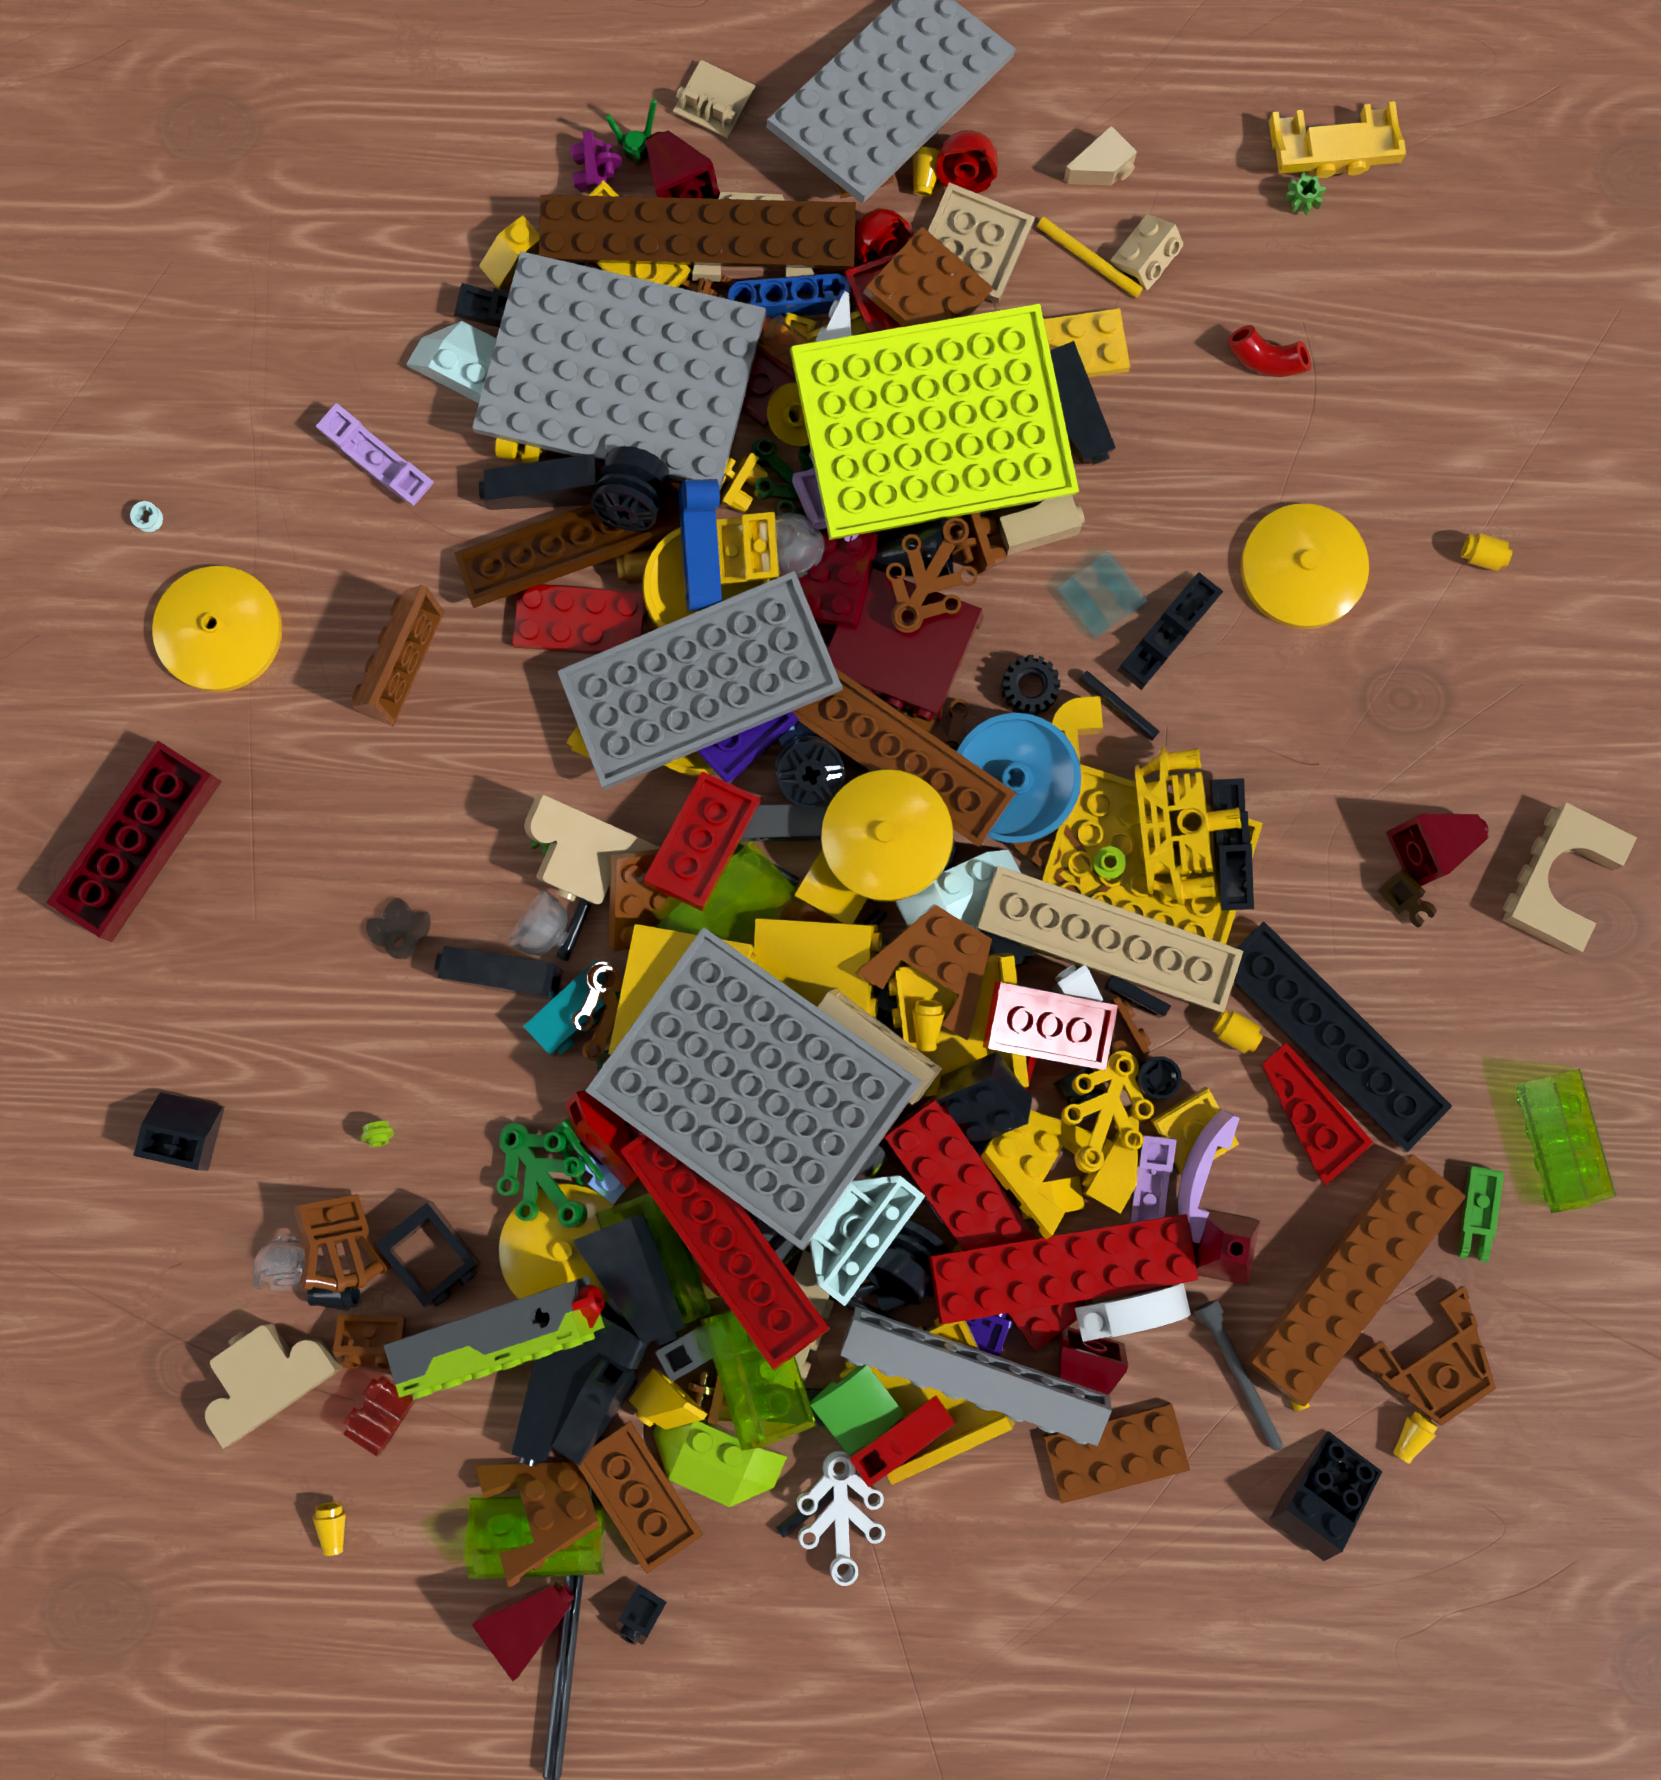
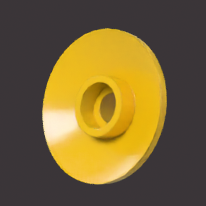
M797 383L785 384L772 394L768 402L767 418L770 428L778 439L788 445H808L809 439ZM790 411L795 414V422H792L789 417Z

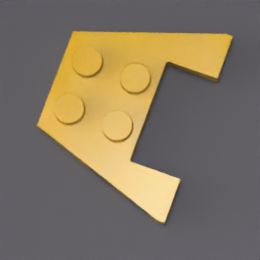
M1030 1110L1028 1124L990 1139L980 1158L1006 1191L1010 1189L1021 1202L1020 1208L1027 1217L1029 1215L1032 1216L1040 1226L1038 1231L1044 1238L1048 1239L1054 1234L1065 1212L1038 1193V1189L1063 1146L1073 1154H1076L1080 1148L1088 1146L1092 1132L1075 1125H1067L1061 1120ZM1089 1152L1087 1159L1092 1163L1095 1161L1096 1156L1094 1153Z

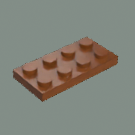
M1171 1403L1108 1419L1098 1446L1090 1443L1079 1444L1069 1436L1059 1432L1043 1436L1061 1504L1190 1471L1175 1411Z
M631 1420L597 1442L580 1466L577 1464L646 1574L703 1536L699 1526Z

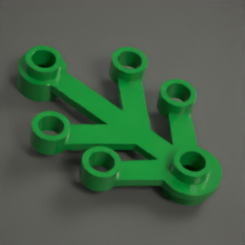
M510 1123L506 1125L499 1134V1146L506 1153L504 1176L497 1183L498 1192L504 1196H513L518 1193L520 1183L517 1179L520 1158L526 1166L523 1201L516 1207V1216L522 1221H532L538 1216L539 1209L536 1202L539 1183L559 1210V1222L567 1228L581 1227L587 1220L586 1207L581 1202L569 1201L548 1172L564 1173L568 1177H580L585 1171L584 1161L578 1157H568L565 1160L537 1158L529 1147H545L550 1152H561L566 1146L565 1136L558 1132H549L546 1135L530 1134L522 1124ZM515 1134L516 1142L511 1145V1136ZM556 1136L558 1138V1145L553 1148L551 1141ZM575 1161L577 1163V1170L572 1173L570 1166ZM508 1180L512 1183L510 1191H507L505 1188ZM528 1205L530 1207V1214L526 1217L524 1208ZM569 1208L573 1212L571 1220H568L566 1216Z

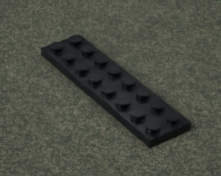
M1264 921L1237 947V949L1243 951L1233 984L1404 1153L1409 1152L1452 1107L1414 1067Z

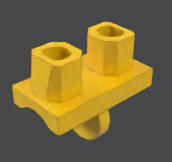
M750 453L748 457L744 456L735 471L732 470L737 462L729 457L721 488L726 481L728 483L720 495L719 508L725 509L729 507L737 512L744 513L750 506L753 498L740 490L742 485L746 481L754 487L759 478H766L768 475L756 463L759 458L753 453Z

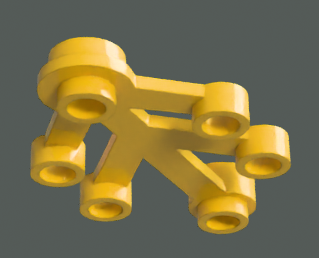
M1127 1051L1113 1053L1108 1058L1106 1070H1098L1091 1074H1080L1072 1081L1073 1090L1079 1095H1084L1091 1092L1095 1085L1110 1080L1106 1093L1079 1105L1070 1104L1064 1107L1061 1112V1118L1064 1123L1075 1125L1081 1122L1083 1117L1099 1111L1088 1146L1080 1148L1075 1154V1164L1084 1173H1091L1102 1167L1104 1154L1101 1149L1112 1117L1122 1136L1121 1144L1126 1150L1133 1151L1143 1145V1135L1138 1130L1133 1129L1120 1100L1122 1088L1124 1087L1133 1105L1131 1112L1135 1119L1145 1120L1150 1118L1154 1113V1106L1149 1100L1143 1098L1135 1080L1139 1071L1138 1062ZM1120 1061L1127 1064L1128 1070L1126 1073L1120 1070ZM1080 1079L1086 1080L1088 1084L1086 1090L1080 1088ZM1140 1104L1144 1105L1147 1109L1145 1116L1139 1113L1138 1107ZM1069 1109H1073L1076 1111V1120H1071L1069 1118ZM1130 1134L1136 1138L1135 1146L1130 1145L1128 1142ZM1089 1152L1095 1154V1164H1091L1088 1161L1087 1155Z

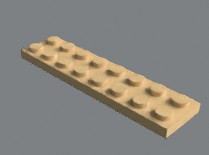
M996 866L976 926L978 930L1082 966L1086 965L1088 968L1218 1013H1224L1243 954V951L1001 866Z

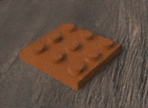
M922 226L870 282L863 293L902 327L971 316L994 288Z

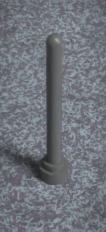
M1215 1299L1197 1307L1194 1310L1197 1319L1212 1331L1270 1448L1280 1450L1283 1445L1282 1440L1221 1322L1224 1320L1221 1315L1224 1311L1219 1301Z

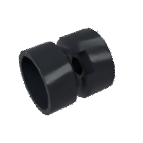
M1158 1056L1143 1061L1138 1065L1139 1071L1135 1080L1143 1098L1151 1101L1162 1100L1174 1095L1178 1091L1182 1082V1076L1178 1065L1172 1059Z
M1084 1067L1053 1083L1060 1099L1068 1101L1067 1106L1070 1104L1079 1105L1104 1094L1103 1090L1096 1089L1095 1086L1091 1092L1084 1095L1077 1094L1072 1088V1081L1076 1076L1084 1073H1094L1091 1067ZM1079 1080L1080 1088L1086 1090L1088 1087L1086 1080ZM1069 1109L1068 1115L1070 1119L1076 1120V1111ZM1099 1111L1083 1117L1082 1121L1099 1113Z

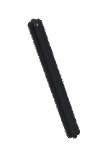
M577 1571L567 1572L564 1581L573 1593L574 1599L571 1601L572 1605L560 1620L542 1775L546 1780H559L562 1774L584 1578L583 1573Z

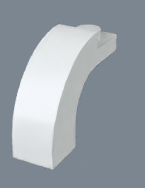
M1184 1283L1151 1288L1136 1295L1075 1308L1083 1342L1140 1332L1167 1325L1191 1315Z

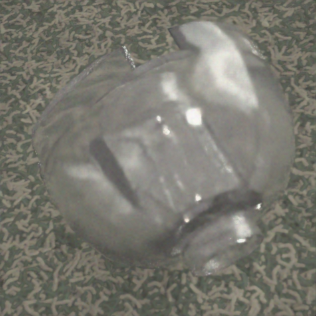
M793 512L778 514L775 516L779 577L795 571L798 578L803 577L807 574L806 570L810 569L813 564L817 566L821 561L824 552V538L821 532L813 526L811 520L804 515Z
M541 890L528 905L530 908L524 917L521 915L508 938V943L514 948L526 954L537 956L546 954L553 947L560 949L569 935L565 931L568 915L564 905L550 893Z
M292 1234L278 1235L275 1238L276 1241L267 1243L258 1251L253 1263L252 1285L257 1289H261V1283L270 1285V1291L274 1292L302 1290L300 1288V1278L304 1268L305 1249L300 1245L302 1240H296V1236ZM318 1255L316 1274H320V1262Z

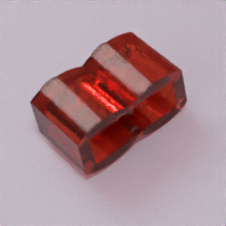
M385 1375L381 1376L379 1380L373 1378L362 1394L366 1398L360 1409L354 1407L343 1423L347 1426L343 1435L376 1457L384 1451L399 1425L417 1400H413L412 1394L399 1398L395 1382Z

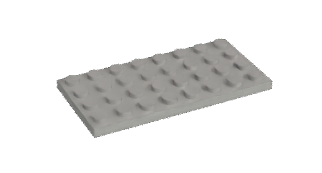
M895 0L768 118L766 128L863 204L1014 57L1016 48L955 0Z
M795 571L557 671L599 782L604 790L844 690Z

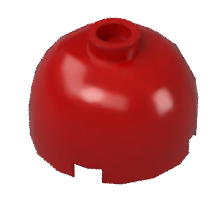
M973 130L956 132L940 148L936 161L937 178L946 188L950 182L974 193L986 191L991 186V182L994 179L996 180L998 174L997 150L991 140L980 132Z
M878 208L867 212L855 224L854 257L863 265L899 252L907 243L908 237H913L912 226L894 210Z

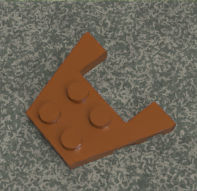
M933 904L905 928L900 935L884 946L866 964H863L856 974L883 989L900 960L904 961L957 994L943 1018L942 1026L968 1040L992 939Z
M1465 1286L1458 1287L1437 1301V1304L1456 1332L1402 1369L1383 1341H1378L1356 1356V1359L1441 1426L1496 1389L1485 1349L1480 1342L1477 1331L1478 1325L1475 1315L1472 1314L1468 1301L1469 1295Z
M574 1462L538 1463L537 1466L526 1464L475 1466L484 1499L518 1488L533 1538V1543L499 1554L508 1588L520 1582L519 1578L531 1569L535 1571L543 1566L545 1560L560 1549L562 1551L566 1550L599 1526L585 1477Z

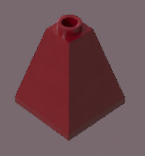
M669 130L655 132L646 140L653 185L657 197L719 198L720 191L711 159Z
M1420 814L1388 830L1386 834L1401 868H1405L1420 886H1424L1450 874L1489 838V829L1487 823L1480 818L1479 814Z
M1207 1210L1209 1215L1200 1243L1192 1241L1198 1276L1249 1286L1260 1220Z
M1067 1327L1059 1333V1378L1110 1395L1128 1369L1125 1344L1107 1338L1083 1342L1080 1330Z
M555 1581L488 1607L480 1614L472 1626L510 1679L514 1681L520 1676L572 1605L571 1601L574 1599V1595L564 1582L558 1584Z

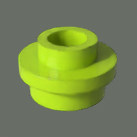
M1112 846L1101 848L1093 859L1095 872L1105 879L1118 877L1126 866L1124 854L1118 848ZM1106 857L1114 858L1115 867L1108 868L1104 864V859Z
M387 1121L371 1122L362 1127L361 1142L369 1144V1147H381L389 1143V1139L394 1136V1131L392 1128H389Z

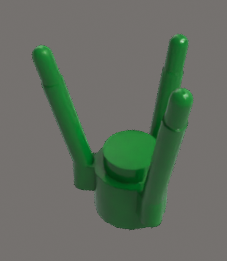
M655 99L651 100L644 132L633 130L624 135L610 114L606 115V120L616 135L618 143L624 148L625 156L636 165H640L641 161L648 155L646 140L651 136L657 105Z
M567 1118L552 1131L561 1133L566 1138V1146L561 1151L564 1159L572 1157L569 1150L573 1151L575 1149L598 1181H603L604 1176L581 1146L583 1142L575 1135L570 1118ZM555 1136V1138L557 1139V1141L555 1142V1145L557 1146V1145H558V1138ZM572 1162L570 1166L572 1173L577 1170L575 1162ZM581 1176L574 1177L577 1184L581 1186L583 1184Z

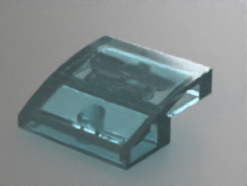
M1109 550L1087 568L1081 569L1057 588L1095 639L1148 602Z

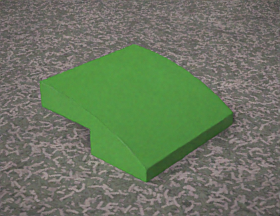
M865 1364L862 1366L858 1365L838 1384L832 1381L808 1403L848 1455L874 1440L905 1415L870 1367Z

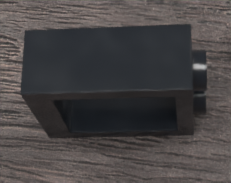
M426 1202L375 1244L423 1307L429 1306L432 1303L436 1307L442 1304L452 1295L449 1289L458 1282L463 1286L478 1274L475 1268L481 1264L433 1202ZM431 1220L463 1260L464 1264L428 1293L395 1252V1249Z

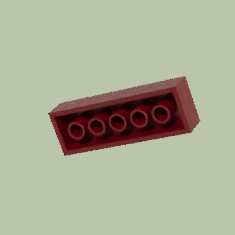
M157 741L46 903L97 937L113 942L222 781L162 742Z

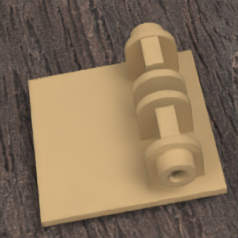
M700 60L686 88L681 86L678 89L676 98L679 101L673 113L728 139L753 93L755 85Z

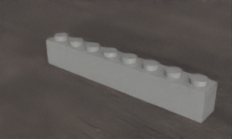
M855 1307L842 1343L840 1356L845 1357L852 1364L859 1366L865 1364L877 1368L879 1372L889 1377L897 1375L910 1380L912 1384L920 1388H934L942 1391L945 1396L951 1399L962 1398L968 1400L980 1409L987 1411L993 1409L1005 1413L1008 1418L1014 1421H1027L1036 1424L1040 1429L1048 1433L1059 1432L1069 1436L1079 1444L1090 1443L1098 1446L1112 1411L1109 1395L859 1307Z

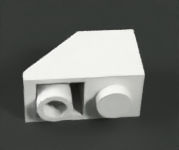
M1073 964L1055 977L1057 984L1051 988L1054 993L1099 1002L1103 1001L1086 965L1077 969Z

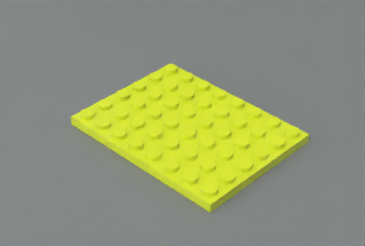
M1040 304L791 346L790 353L829 540L1076 495L1079 492Z

